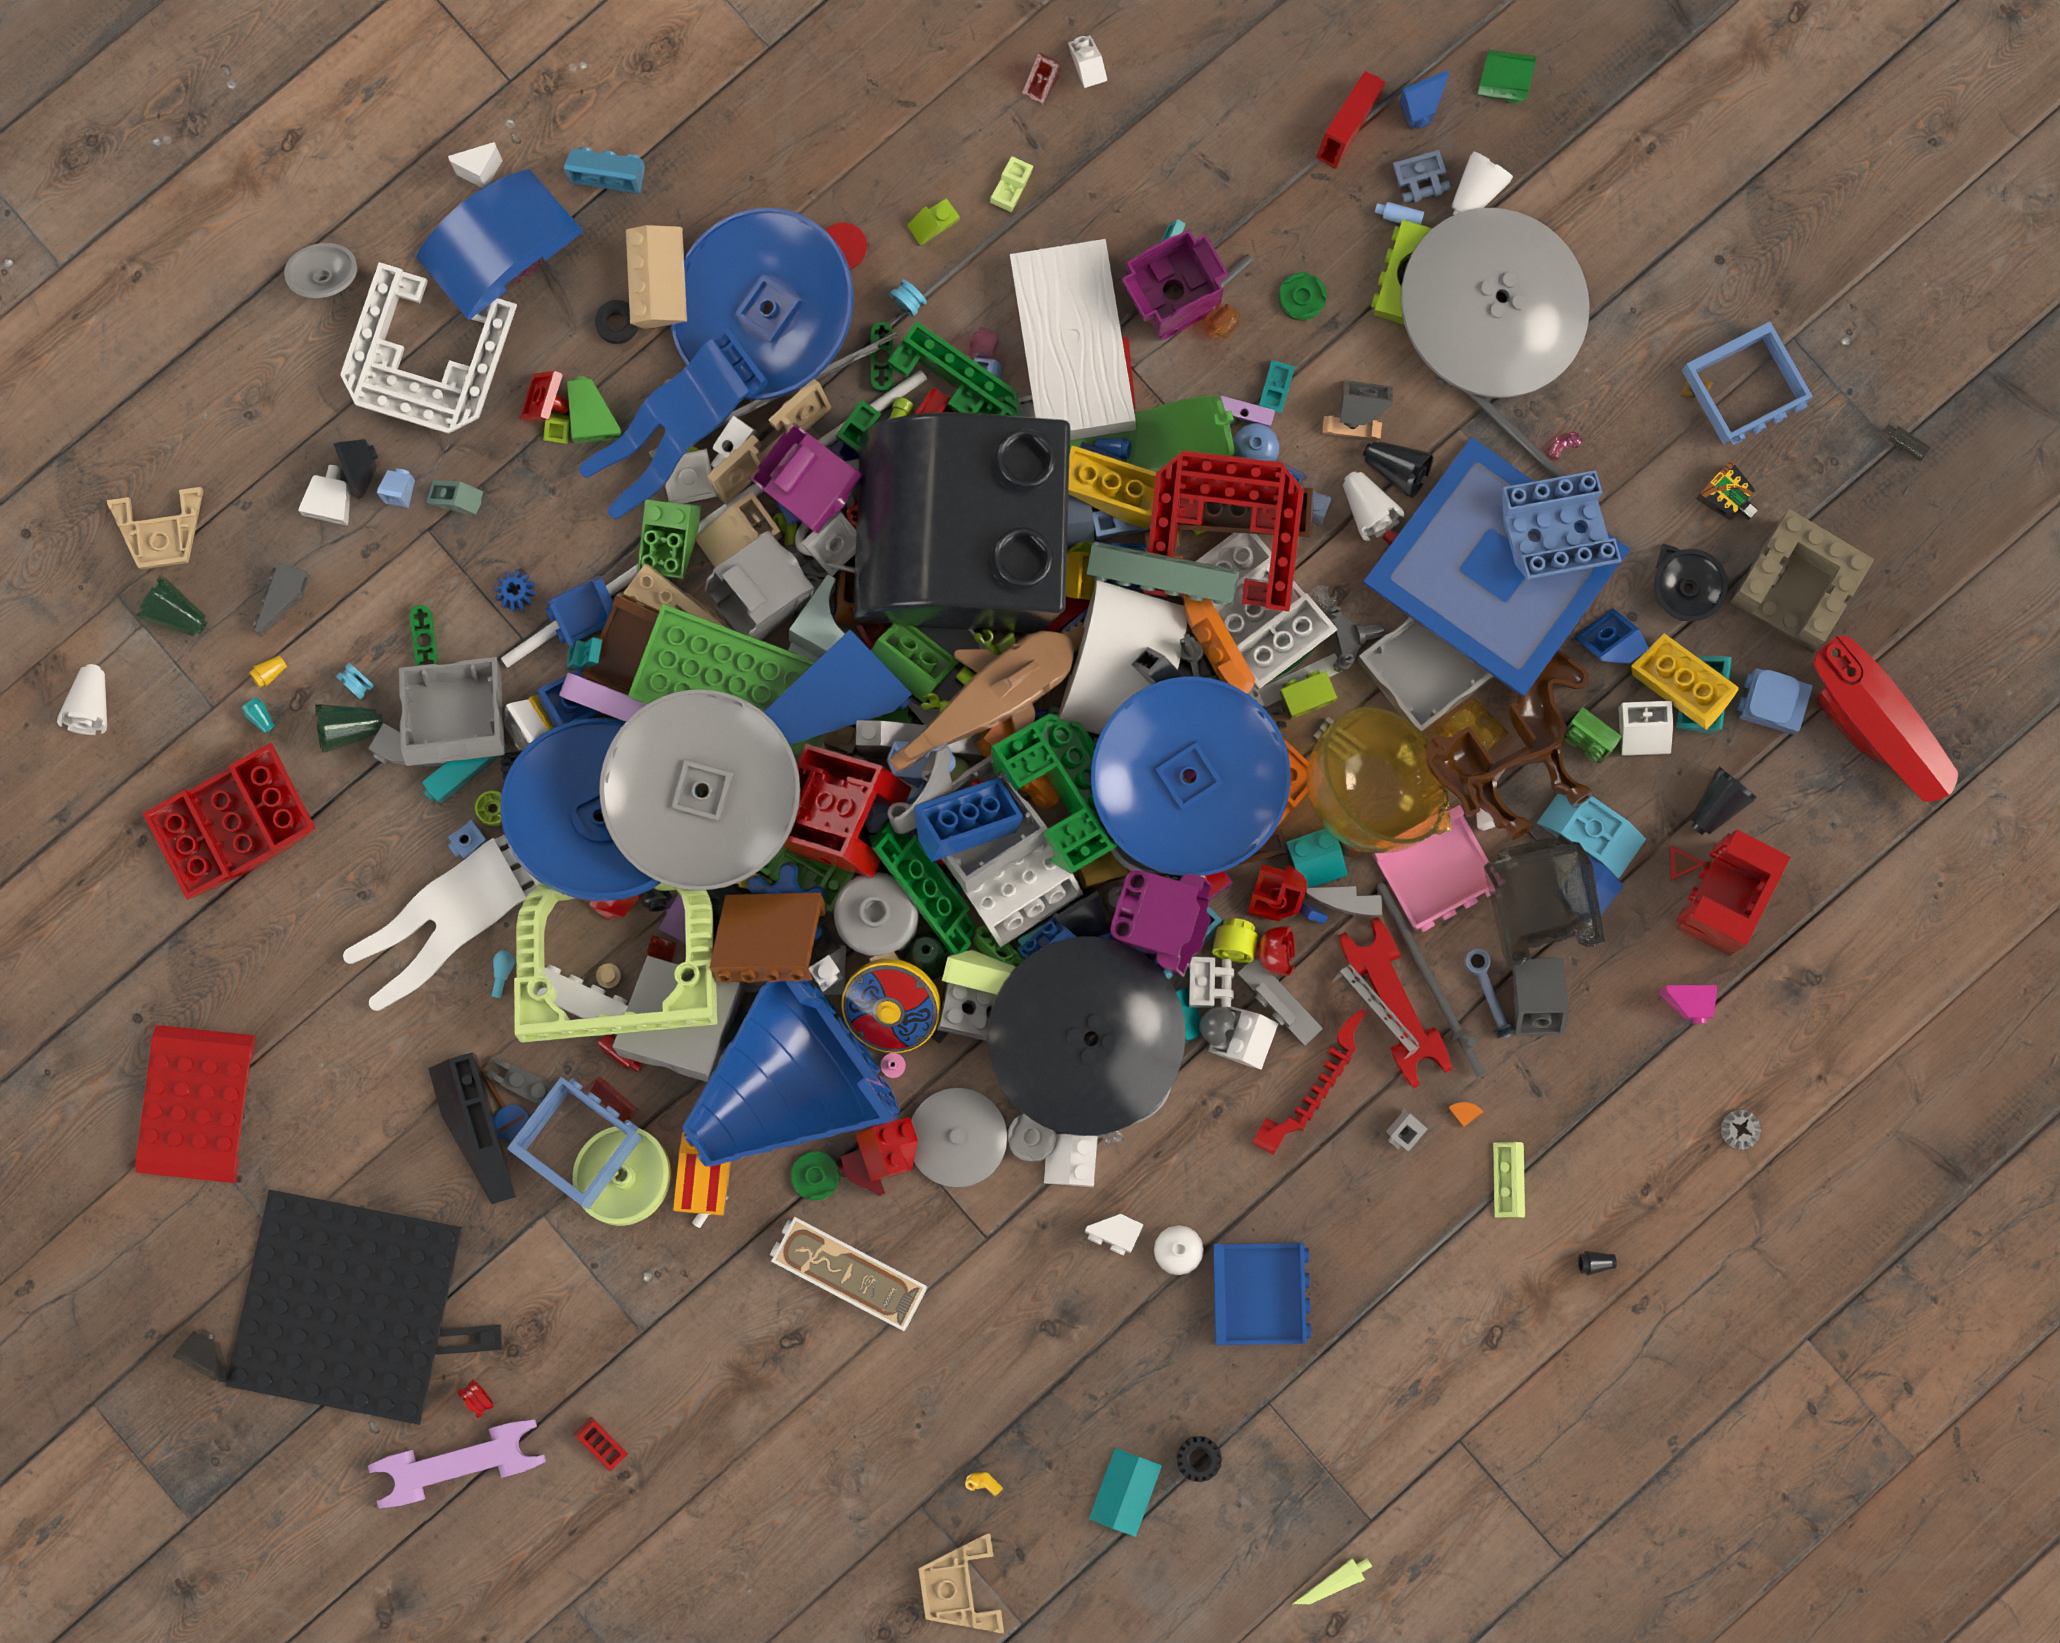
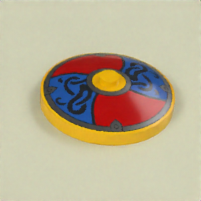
M880 959L863 965L850 977L842 996V1012L848 1028L862 1043L882 1052L903 1053L920 1047L932 1036L940 1019L941 1001L934 983L922 970L905 961Z

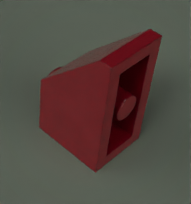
M861 1150L840 1157L842 1163H839L838 1166L843 1178L848 1177L850 1182L879 1196L886 1195L881 1180L871 1182Z

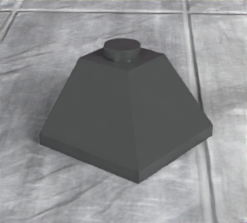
M1344 380L1340 422L1348 427L1366 425L1392 406V386Z

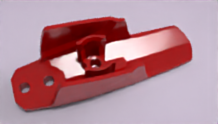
M1836 636L1816 652L1813 662L1817 673L1826 686L1817 697L1816 702L1858 751L1867 754L1872 760L1889 765L1923 802L1937 801L1950 796L1956 785L1958 772L1920 715L1878 663L1849 636ZM1834 648L1838 651L1836 658L1831 653ZM1847 667L1852 668V677L1847 674Z

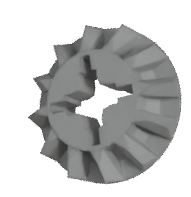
M1742 1109L1730 1112L1721 1124V1134L1724 1141L1732 1148L1740 1150L1752 1147L1759 1140L1762 1130L1759 1119L1752 1112ZM1747 1121L1745 1129L1750 1135L1743 1133L1736 1139L1738 1130L1734 1125H1742Z

